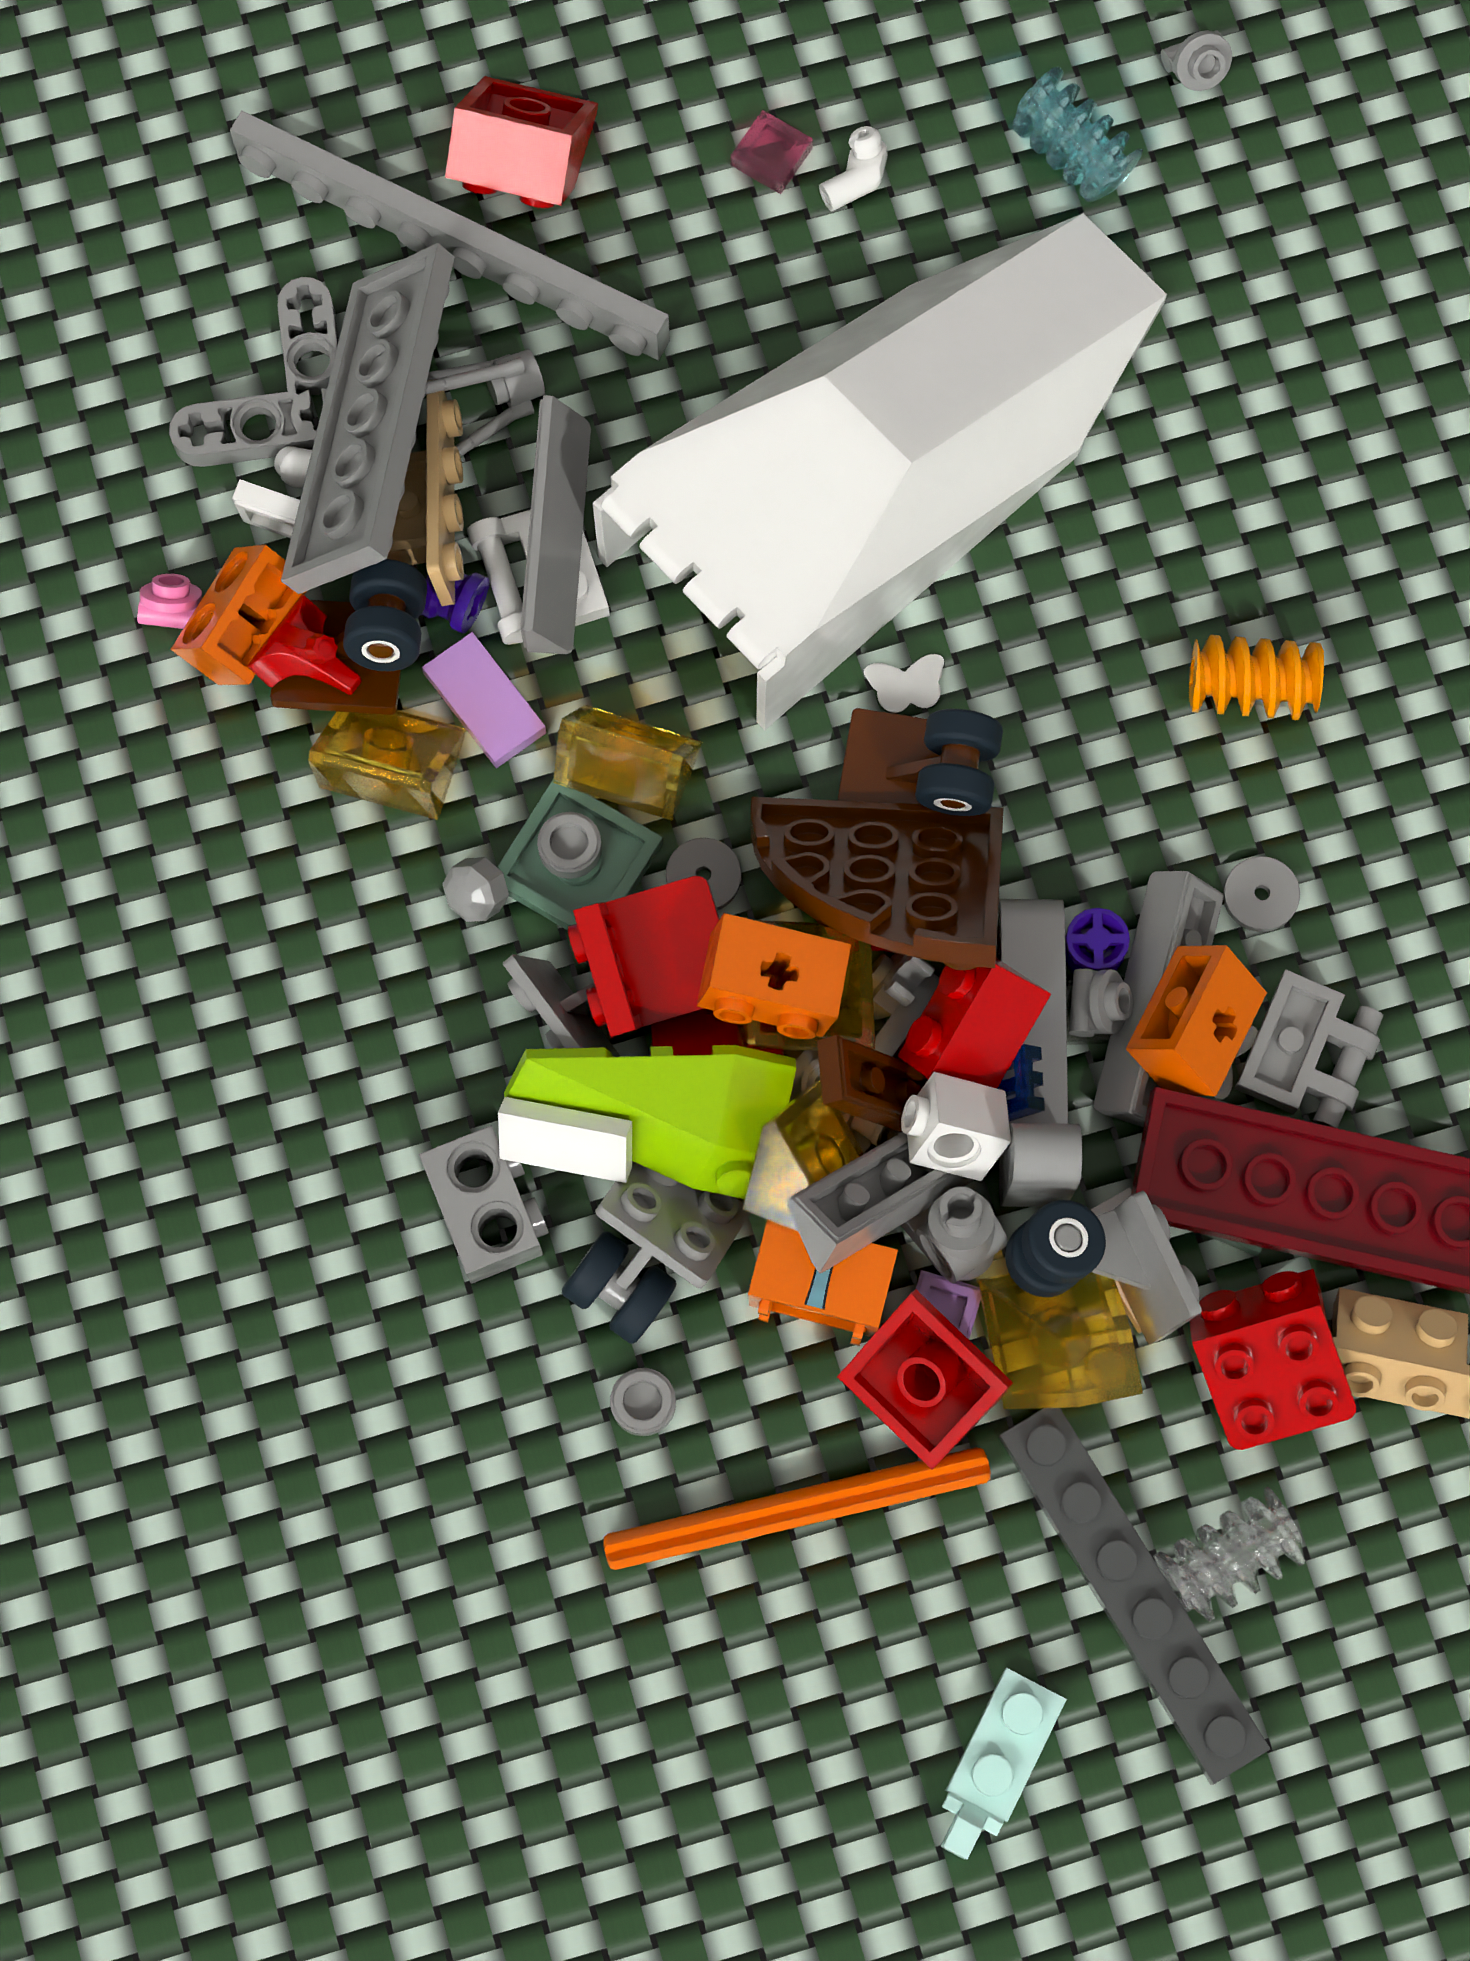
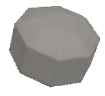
M485 857L465 858L451 867L443 882L448 906L466 922L487 921L500 912L509 896L503 872Z

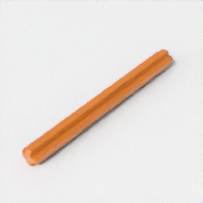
M975 1447L947 1454L933 1470L920 1460L608 1533L603 1539L607 1564L610 1569L618 1570L984 1484L991 1479L989 1461L984 1449Z

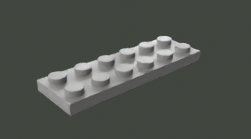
M439 243L352 283L281 578L282 583L298 594L377 564L388 557L393 544L392 534L399 503L405 491V476L411 450L416 441V427L422 401L428 388L427 378L433 352L439 339L438 329L444 303L449 294V280L455 258Z

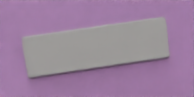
M543 395L539 406L521 633L524 648H527V652L569 654L572 652L574 645L591 427L583 416L554 396Z
M1155 871L1149 877L1124 982L1129 985L1132 991L1133 1009L1129 1019L1125 1020L1122 1029L1118 1033L1110 1035L1094 1100V1109L1100 1113L1144 1127L1150 1091L1155 1087H1159V1085L1130 1055L1126 1047L1177 946L1212 945L1224 897L1223 893L1188 871Z
M902 1132L794 1194L786 1204L811 1262L819 1273H823L930 1208L934 1201L949 1189L964 1187L974 1181V1179L909 1163L907 1134Z

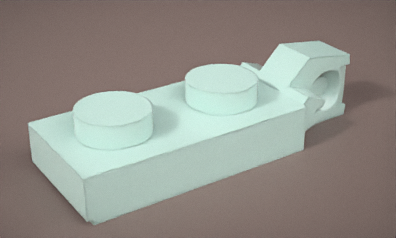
M1008 1668L1004 1669L945 1789L948 1794L942 1808L956 1815L941 1844L942 1848L967 1860L982 1829L995 1836L998 1835L1003 1823L1008 1822L1067 1699Z

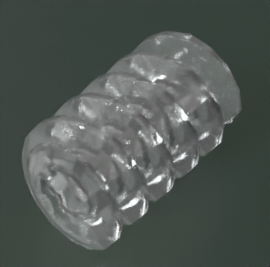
M1268 1486L1264 1488L1266 1506L1258 1499L1249 1497L1241 1503L1243 1519L1229 1510L1219 1516L1221 1533L1208 1524L1198 1528L1197 1541L1199 1548L1183 1537L1174 1543L1176 1561L1162 1551L1153 1555L1154 1561L1186 1613L1194 1609L1210 1622L1215 1619L1211 1598L1215 1595L1233 1608L1238 1605L1233 1584L1239 1581L1253 1594L1261 1591L1256 1570L1263 1568L1275 1580H1279L1283 1577L1279 1556L1285 1554L1299 1567L1306 1563L1301 1546L1302 1538L1283 1503Z

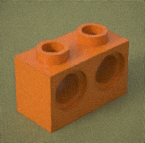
M267 545L236 547L229 555L170 650L218 685H249L256 674L247 665L301 595H305L307 591L298 594L281 582L286 560Z

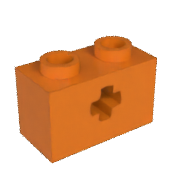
M723 913L710 934L697 1007L713 1010V1015L716 1018L729 1023L747 1024L755 1020L775 1025L779 1033L795 1039H812L815 1036L823 1037L838 1019L851 944ZM765 973H769L776 976L777 980L775 986H780L782 988L780 990H775L769 987L768 983L770 977H766L763 975Z
M1227 945L1177 946L1126 1050L1160 1088L1194 1096H1217L1267 992Z

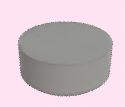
M577 812L556 814L543 824L538 834L537 845L540 859L546 869L558 877L573 879L584 876L597 865L602 851L600 833L594 822L583 814Z
M637 1368L626 1372L616 1381L610 1395V1407L614 1419L622 1429L633 1435L649 1436L660 1432L670 1423L676 1409V1397L671 1383L663 1374L649 1368Z

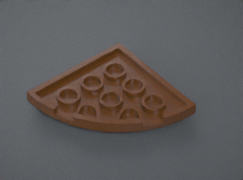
M751 797V840L761 869L771 883L791 903L814 918L818 924L832 928L861 942L899 954L943 962L946 966L956 970H971L976 967L995 968L1004 808L991 807L986 813L980 815L958 816L937 812L922 804Z

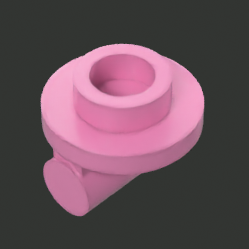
M161 574L155 576L151 583L144 585L140 589V602L137 613L138 623L184 629L202 600V590L196 585L191 584L189 578L183 575Z

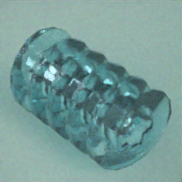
M1057 66L1039 78L1020 100L1013 121V130L1021 138L1030 137V147L1037 154L1047 153L1046 162L1054 170L1063 169V178L1070 186L1080 185V195L1087 202L1097 201L1117 189L1129 176L1141 158L1143 149H1137L1126 156L1123 151L1131 137L1126 131L1118 133L1110 140L1106 137L1114 122L1109 114L1101 117L1094 123L1089 121L1096 109L1097 103L1091 98L1075 107L1073 103L1081 88L1074 82L1058 91L1056 87L1061 81L1064 72Z

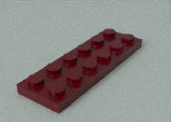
M1155 1087L1150 1091L1131 1195L1145 1191L1151 1204L1161 1209L1170 1227L1470 1294V1158Z

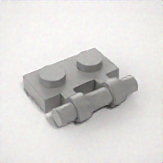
M1285 969L1234 1089L1292 1114H1295L1298 1110L1304 1093H1308L1321 1101L1313 1123L1338 1128L1344 1112L1353 1110L1359 1095L1355 1085L1365 1060H1372L1379 1046L1380 1039L1376 1036V1033L1383 1019V1014L1371 1007L1360 1006L1353 1024L1336 1018L1345 994ZM1326 1041L1337 1045L1342 1050L1331 1076L1315 1069Z

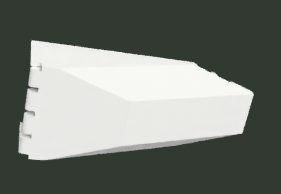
M1084 213L913 283L642 450L611 476V488L593 502L598 558L608 567L653 529L640 543V549L674 584L681 582L693 571L697 574L686 584L683 593L718 629L724 627L736 616L741 619L730 629L727 638L757 669H761L757 672L756 722L765 731L1078 456L1091 427L1101 410L1105 409L1110 400L1116 383L1130 359L1135 356L1164 305L1167 294Z

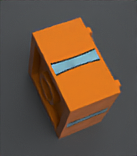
M768 1217L748 1292L749 1306L759 1308L758 1320L767 1323L770 1313L775 1312L853 1332L850 1344L860 1346L863 1335L872 1337L878 1331L898 1249L871 1243L825 1272L819 1273L810 1260L795 1223Z

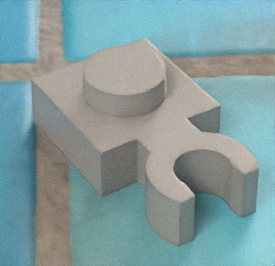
M899 953L893 954L889 958L883 954L874 962L863 977L861 985L867 991L856 1005L875 1020L889 1017L899 1004L906 1007L912 1003L916 997L913 995V992L926 977L932 975L935 968L924 959Z

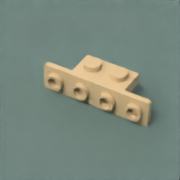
M444 391L427 394L426 451L410 454L404 481L405 491L399 503L392 534L393 544L387 559L401 561L409 565L426 563L427 573L441 606L455 605V581L463 580L464 578L462 554L458 543L455 542V532L463 531V512L457 494H454V484L463 482L462 461L457 446H454V437L463 435V423L457 400H448Z
M1339 1287L1333 1303L1331 1334L1353 1396L1368 1397L1411 1406L1417 1410L1434 1411L1470 1419V1365H1467L1468 1314Z

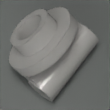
M1205 30L1192 34L1182 43L1162 49L1161 59L1165 70L1168 73L1173 72L1186 88L1193 91H1204L1216 86L1226 76L1232 62V51L1229 43L1218 30Z
M1092 969L1074 970L1069 1034L1078 1037H1092L1094 1034L1118 1033L1122 1029L1125 1020L1131 1016L1133 1009V996L1129 985L1123 982L1117 971L1112 969L1100 971Z

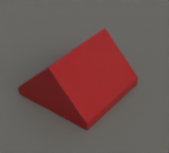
M917 1289L908 1295L837 1376L932 1470L997 1404L1013 1384L995 1364Z

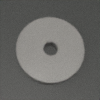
M712 838L689 840L680 845L670 856L666 867V883L696 876L697 872L702 869L708 870L711 873V877L707 881L709 882L718 911L735 898L740 888L741 867L739 860L726 844Z
M1251 857L1240 862L1229 873L1223 888L1224 905L1231 918L1240 926L1256 932L1273 931L1285 925L1296 912L1300 901V888L1294 873L1284 863L1270 857ZM1258 888L1265 889L1268 892V898L1266 900H1259L1255 896V890Z

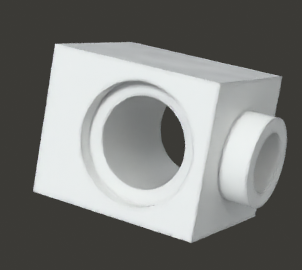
M933 1072L918 1095L909 1097L903 1109L901 1129L903 1133L907 1134L909 1163L982 1181L1011 1142L1006 1092Z

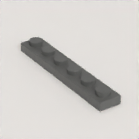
M1055 1401L1002 1433L998 1437L1210 1785L1216 1784L1269 1751L1270 1747L1057 1402Z

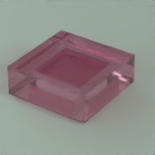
M762 110L731 154V166L781 194L813 149V139Z

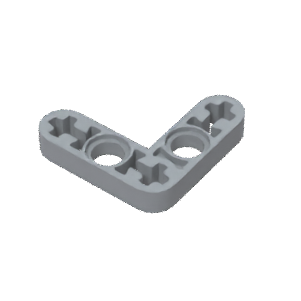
M300 277L287 283L278 295L277 307L288 392L197 403L183 407L175 413L169 426L172 444L183 462L192 466L206 467L274 458L281 449L287 446L313 449L317 430H314L311 422L314 419L311 395L322 394L324 404L339 341L332 298L328 288L321 281L310 277ZM312 299L314 305L312 318L316 333H304V326L298 311L301 307V300ZM320 351L330 358L326 371L312 377L305 376L296 369L297 362L301 356L307 352ZM258 414L267 415L276 421V428L273 434L267 439L260 441L251 440L243 434V426L246 421ZM224 420H230V427L235 439L234 443H227ZM204 425L208 433L204 436V445L193 446L189 438L193 436V427Z

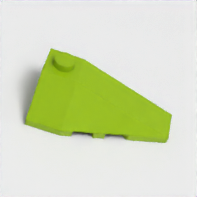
M712 1045L711 1055L674 1056L672 1046H650V1056L613 1057L612 1053L605 1047L525 1049L504 1091V1097L632 1121L633 1162L692 1189L753 1201L779 1156L796 1072V1061L793 1057L738 1045Z

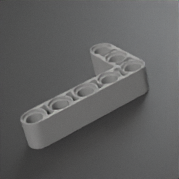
M999 899L997 959L1051 993L1050 998L998 1086V1089L1006 1092L1011 1135L1010 1144L999 1157L1000 1206L1043 1207L1053 1201L1071 1200L1080 1183L1082 1171L1080 1124H1068L1063 900Z

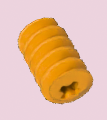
M1211 634L1206 640L1202 651H1200L1198 640L1196 639L1193 646L1189 674V701L1192 712L1199 713L1207 695L1213 697L1217 714L1223 715L1231 697L1238 699L1242 716L1249 717L1256 699L1263 700L1267 718H1274L1281 701L1288 702L1292 720H1299L1306 703L1313 704L1314 711L1317 713L1320 707L1323 687L1324 650L1321 643L1310 642L1301 658L1296 642L1285 640L1277 656H1275L1271 640L1260 638L1251 655L1246 638L1235 636L1227 653H1225L1221 637Z

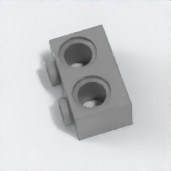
M492 1125L419 1154L471 1284L543 1255L537 1238L549 1233L535 1197L522 1202L514 1182V1178L525 1174L522 1164L500 1159L499 1142ZM473 1159H483L493 1165L491 1178L487 1183L479 1187H467L458 1180L462 1166ZM503 1217L515 1222L517 1233L509 1244L503 1247H492L482 1241L483 1229L489 1221Z

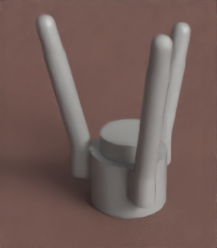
M530 349L512 355L508 354L491 361L429 372L426 394L486 382L496 405L507 403L509 406L508 409L456 445L460 457L474 447L479 446L513 421L534 414L531 400L545 395V387L539 366Z

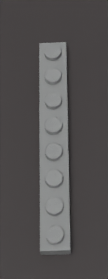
M242 110L230 128L240 163L257 176L269 178L273 175L290 183L298 194L309 201L322 203L325 200L342 208L349 218L361 226L374 228L377 225L396 234L397 238L405 246L415 252L439 243L455 256L453 267L465 276L473 279H480L483 276L502 285L506 293L517 301L529 305L534 304V302L556 311L557 316L571 327L579 330H586L589 327L608 336L617 348L630 355L640 356L643 353L659 361L670 341L669 315Z

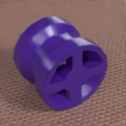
M464 573L463 580L455 581V605L441 606L428 575L426 578V604L421 615L427 618L440 616L449 621L451 629L465 634L472 627L482 609L489 589V578L480 573H472L470 575Z
M1103 908L1087 909L1074 917L1065 935L1066 967L1072 974H1074L1076 969H1092L1096 971L1109 969L1117 971L1127 954L1130 942L1128 927L1122 918L1111 910ZM1085 945L1088 948V950H1090L1093 953V958L1092 955L1088 953L1085 948L1079 947Z

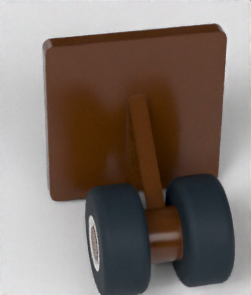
M386 559L353 573L349 595L350 602L310 600L327 616L323 626V634L334 638L335 644L338 646L336 656L361 677L362 682L352 695H348L331 685L307 676H289L271 688L272 706L276 708L383 715L395 714L397 711L402 669L412 665L417 660L420 652L422 632L420 625L415 619L423 613L427 596V582L421 572L407 563Z
M856 708L852 711L838 800L922 804L931 810L958 816H974L986 813L992 806L995 783L991 776L978 770V764L982 761L994 759L999 754L1003 735L1002 725L989 715L965 709H942L930 714L928 719Z

